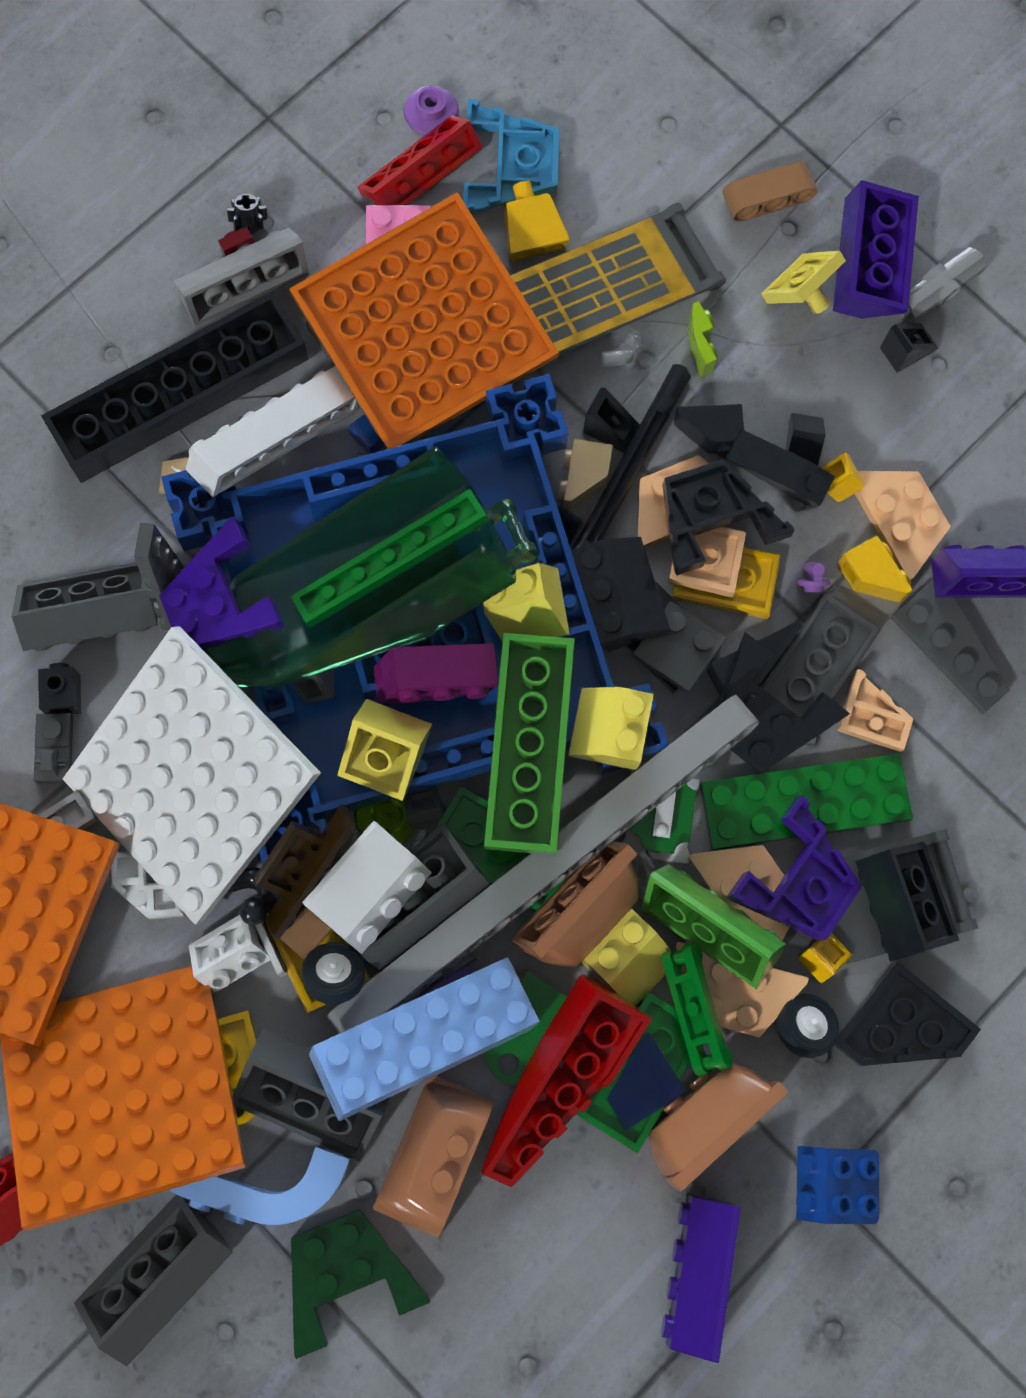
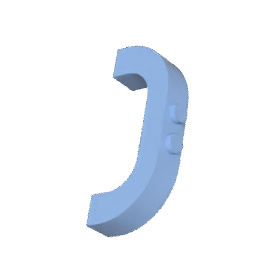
M316 1146L302 1180L295 1187L281 1192L264 1190L225 1175L215 1176L170 1189L169 1191L190 1199L189 1206L197 1210L210 1212L211 1207L225 1212L223 1215L224 1219L243 1225L245 1219L266 1225L289 1224L313 1214L334 1196L346 1176L352 1157Z

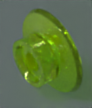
M398 800L379 801L374 805L356 809L354 812V821L361 835L375 821L402 845L409 840L411 825H409L404 806Z

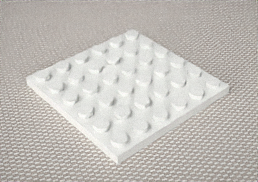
M180 626L171 627L65 774L63 780L74 792L79 790L97 818L187 917L197 925L204 922L321 772Z

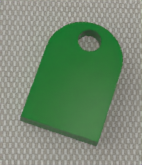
M528 970L520 983L540 1022L530 1031L484 1052V1059L491 1073L502 1082L510 1085L518 1084L540 1040L567 998L566 995ZM505 1054H512L519 1061V1068L513 1075H505L499 1069V1059Z

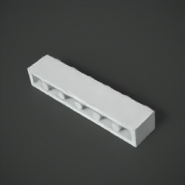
M336 366L326 372L324 370L319 371L312 380L303 385L300 383L295 385L287 394L280 398H272L264 407L255 412H247L240 421L231 426L225 425L221 427L215 435L205 441L200 439L195 442L189 449L185 470L214 497L356 412L358 402Z

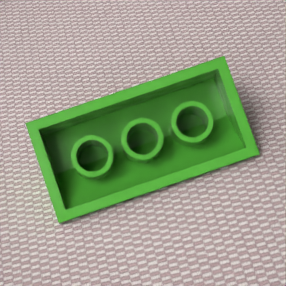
M670 864L653 871L649 876L641 909L689 943L696 942L703 953L757 989L780 959L786 945L780 940L778 935L769 929H763L753 922L744 911L734 909L722 901L716 892L703 888L693 881L688 873L683 870H677Z

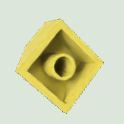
M537 563L479 580L485 615L502 642L503 633L549 637L570 635L558 568Z
M622 687L582 688L568 756L637 770L642 759L654 694Z
M366 699L352 720L337 776L403 801L424 752L432 724Z
M631 908L581 963L606 987L636 1006L645 997L647 992H650L666 974L662 963V954L669 951L670 948L659 934Z

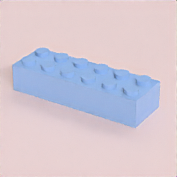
M507 957L312 1046L309 1057L338 1121H341L530 1031L540 1021Z

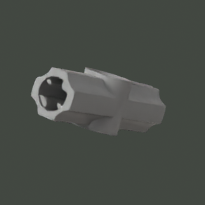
M968 247L945 265L939 263L922 277L920 283L910 288L908 311L900 314L901 317L913 323L936 305L943 306L960 292L964 285L984 272L987 265L983 254L978 249Z

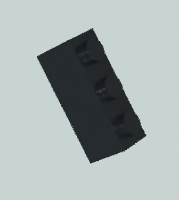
M641 537L602 539L571 550L600 644L607 652L671 631Z
M925 842L888 849L855 861L859 880L864 886L870 902L871 915L876 920L881 934L882 947L888 954L890 962L959 941Z

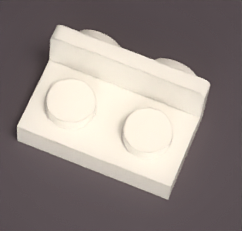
M240 915L189 945L194 978L204 986L209 985L213 992L227 987L229 984L270 961L266 949L259 944L255 925L244 923Z

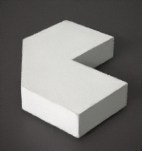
M128 851L116 853L111 866V887L148 919L185 916V913L157 883H148L147 871Z

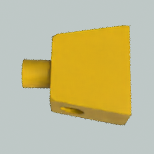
M522 181L513 185L516 200L506 203L504 211L509 263L566 250L570 239L550 194L545 193L534 196L530 181Z

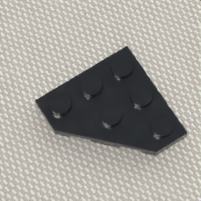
M896 961L841 1030L835 1047L858 1066L955 1058L962 1056L981 1029Z

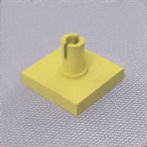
M840 251L802 253L761 295L767 304L803 303L806 300L813 314H819L825 311L831 304L820 286L846 260Z

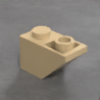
M574 439L572 450H565L563 469L569 470L568 480H561L558 499L564 500V509L568 511L573 510L606 487L613 445Z

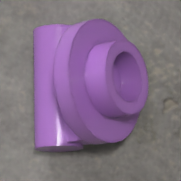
M811 560L803 564L805 578L797 579V585L804 586V592H823L824 586L830 585V579L822 578L825 572L824 565Z

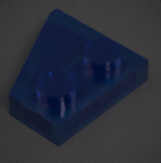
M647 1032L642 1035L639 1044L627 1061L606 1100L623 1128L628 1130L686 1092L651 1034Z

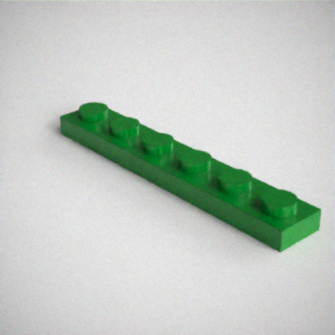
M468 489L290 597L307 626L311 628L488 522L487 514L471 489Z

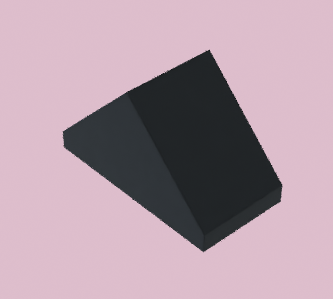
M922 323L893 325L880 346V349L897 373L939 349Z
M601 387L586 413L583 433L605 444H611L613 448L625 453L640 424L606 388Z
M791 413L785 450L818 466L826 436L823 418Z

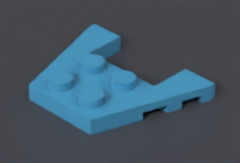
M468 99L467 120L470 121L474 131L499 133L497 183H464L463 202L470 213L473 214L504 206L508 202L515 201L513 185L522 181L531 182L534 196L557 192L559 129L523 116L521 119L504 114L502 109L497 107L489 109L479 105V101Z

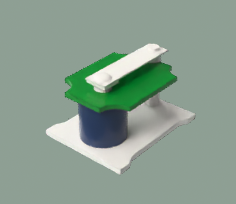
M631 769V774H633L637 770ZM691 779L626 831L622 843L629 844L637 853V857L688 865V856L690 854L687 846L688 842H690L695 798L700 780Z

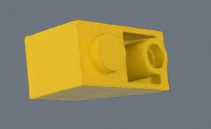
M877 535L844 553L837 563L852 589L856 592L900 603L913 591L909 576L904 570H899L893 560V553L890 547L885 542H881Z

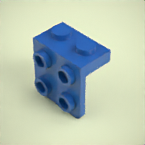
M797 1146L796 1220L823 1224H876L879 1220L878 1152L876 1150Z

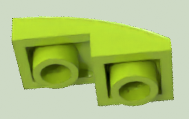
M697 301L693 303L690 312L688 337L693 360L702 378L713 373L718 355L715 346L709 341L714 327L712 315L708 310H704L700 302Z

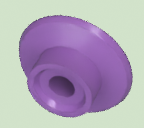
M425 86L415 90L407 98L404 105L406 122L413 130L424 135L451 115L458 117L459 114L458 104L454 96L447 90L437 86Z

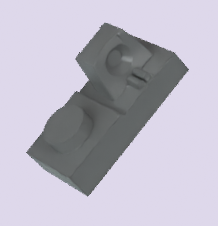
M71 713L36 714L34 782H65L63 777L71 768L73 715Z

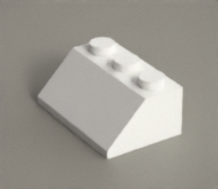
M373 821L302 903L362 954L376 940L377 936L392 918L398 915L411 896L422 887L432 872L385 829Z

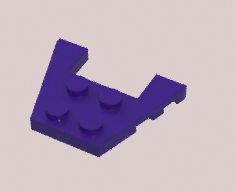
M234 517L230 518L159 595L171 627L180 626L202 650L227 644V640L240 636L249 638L257 636L258 632L271 628L275 631L285 627L275 601L269 596L244 612H240L221 567L222 563L250 546L240 522Z
M801 795L795 798L781 818V821L802 839L806 845L775 891L772 892L748 871L741 875L726 897L745 908L816 940L823 941L828 939L861 889V885L840 851L833 849L825 836L827 830L820 820H815L808 809L810 803L806 797Z

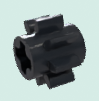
M244 193L238 195L235 199H231L232 208L227 209L228 222H233L234 230H241L247 227L250 234H253L259 229L264 228L263 220L268 219L267 207L261 205L260 197L256 198L252 194Z

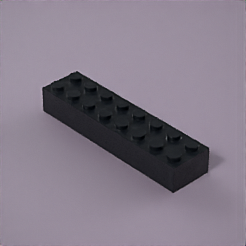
M272 291L44 413L41 417L79 481L83 483L309 360L305 342Z

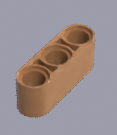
M800 161L732 181L724 187L722 193L733 220L741 222L805 203L817 194V188L807 164Z

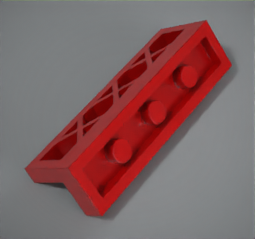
M451 115L357 188L362 196L372 199L375 205H409L483 147L470 121Z

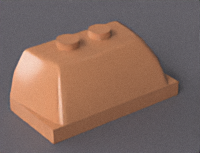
M611 842L573 872L510 941L519 950L540 962L559 966H577L610 933L638 900V877L631 863L637 853L629 844Z
M733 1063L730 1068L724 1070L716 1068L710 1075L698 1076L690 1083L689 1086L693 1090L682 1099L678 1095L672 1099L663 1109L667 1114L653 1126L649 1133L651 1154L662 1176L670 1186L682 1192L789 1092L779 1081H767L751 1068Z
M438 1076L427 1079L375 1201L373 1210L439 1238L495 1101Z

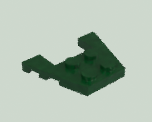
M361 1209L291 1238L293 1335L296 1359L328 1345L316 1307L382 1279L387 1280L399 1316L430 1303L428 1294L416 1282L406 1266L401 1263Z

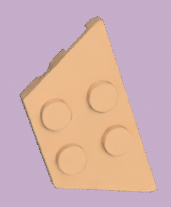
M700 455L640 478L638 487L637 537L642 538L644 548L670 538L662 488L664 478L709 464Z
M858 471L865 487L856 492L855 495L881 541L890 547L893 553V560L899 570H904L911 581L951 526L919 471Z
M764 845L694 853L688 856V859L707 887L716 892L722 901L734 909L744 911L753 922L763 929H769L776 933L781 941L784 939L790 927L734 903L726 897L741 875L748 871L772 892L775 891L785 875Z
M677 941V951L682 950V947L687 943ZM702 952L703 959L701 962L720 1027L755 1037H761L776 1020L784 1005L791 999H794L807 985L809 980L807 976L773 967L760 986L755 989ZM682 964L681 967L682 974L688 973L685 964Z

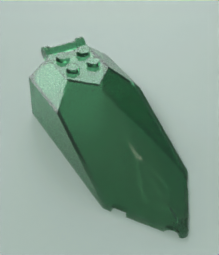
M435 446L234 577L229 586L233 590L232 593L241 613L269 596L275 601L285 627L275 631L271 628L258 632L257 636L249 638L244 636L227 640V644L203 651L238 687H279L388 651L392 647H400L429 637L516 582V567L522 563L527 564L534 561L538 557L539 552L535 544L529 542L516 515L517 508L514 501L510 498L502 499L486 509L468 479ZM471 489L487 514L488 522L313 627L309 628L291 599V595L466 490ZM500 520H504L516 545L509 552L495 525Z

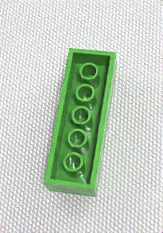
M503 633L484 842L485 849L556 855L575 641L573 638Z

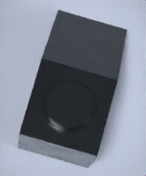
M742 404L677 406L674 426L706 453L726 457L740 429L744 430Z

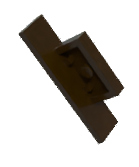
M339 806L322 833L291 821L254 879L257 886L281 895L265 918L273 938L280 940L286 929H289L294 924L296 915L303 905L302 902L314 890L323 873L331 868L335 855L343 843L351 838L356 823L347 807Z

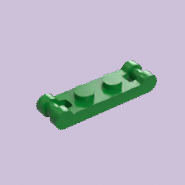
M696 942L684 945L682 950L672 949L662 954V963L693 1071L697 1076H704L710 1074L714 1068L724 1070L732 1067L733 1056L729 1048L726 1047L701 962L703 959L702 950ZM682 964L686 965L688 973L682 974ZM705 1044L709 1045L711 1052L709 1055L704 1051L703 1045Z

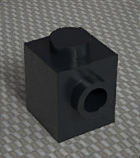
M52 663L49 665V668L38 669L39 709L44 714H81L80 674L74 667H70L67 663Z

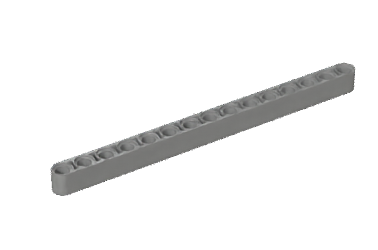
M737 695L728 698L558 832L556 855L534 853L528 855L364 984L359 994L354 998L336 1006L326 1018L337 1034L410 1002L443 976L442 970L456 965L468 955V950L471 953L750 734L758 726V719Z

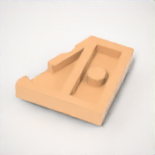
M857 669L854 673L844 709L850 714L840 720L837 731L898 752L904 751L913 718L902 707L896 706L892 698L883 689L880 691L865 677L867 674L863 670Z

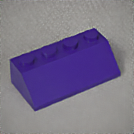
M861 180L845 197L839 251L846 262L837 269L833 303L834 312L863 319L904 314L908 311L919 196Z
M950 545L944 547L931 560L935 598H1026L1025 546L1015 545L1006 549H994L992 545H982L974 549H962L961 545Z
M687 1195V1202H681L678 1224L683 1225L681 1240L675 1239L672 1260L678 1262L675 1277L670 1276L667 1288V1299L672 1300L670 1315L664 1314L661 1337L666 1338V1345L669 1349L715 1363H719L741 1211V1207L733 1203Z

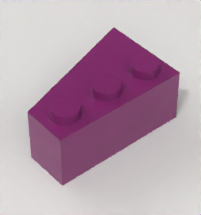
M493 644L392 647L374 666L377 701L384 706L431 700L445 701L467 696L468 699H480L487 697L488 693L499 685Z

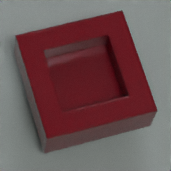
M247 227L231 231L224 238L218 240L223 257L236 252L245 244H254L253 237Z

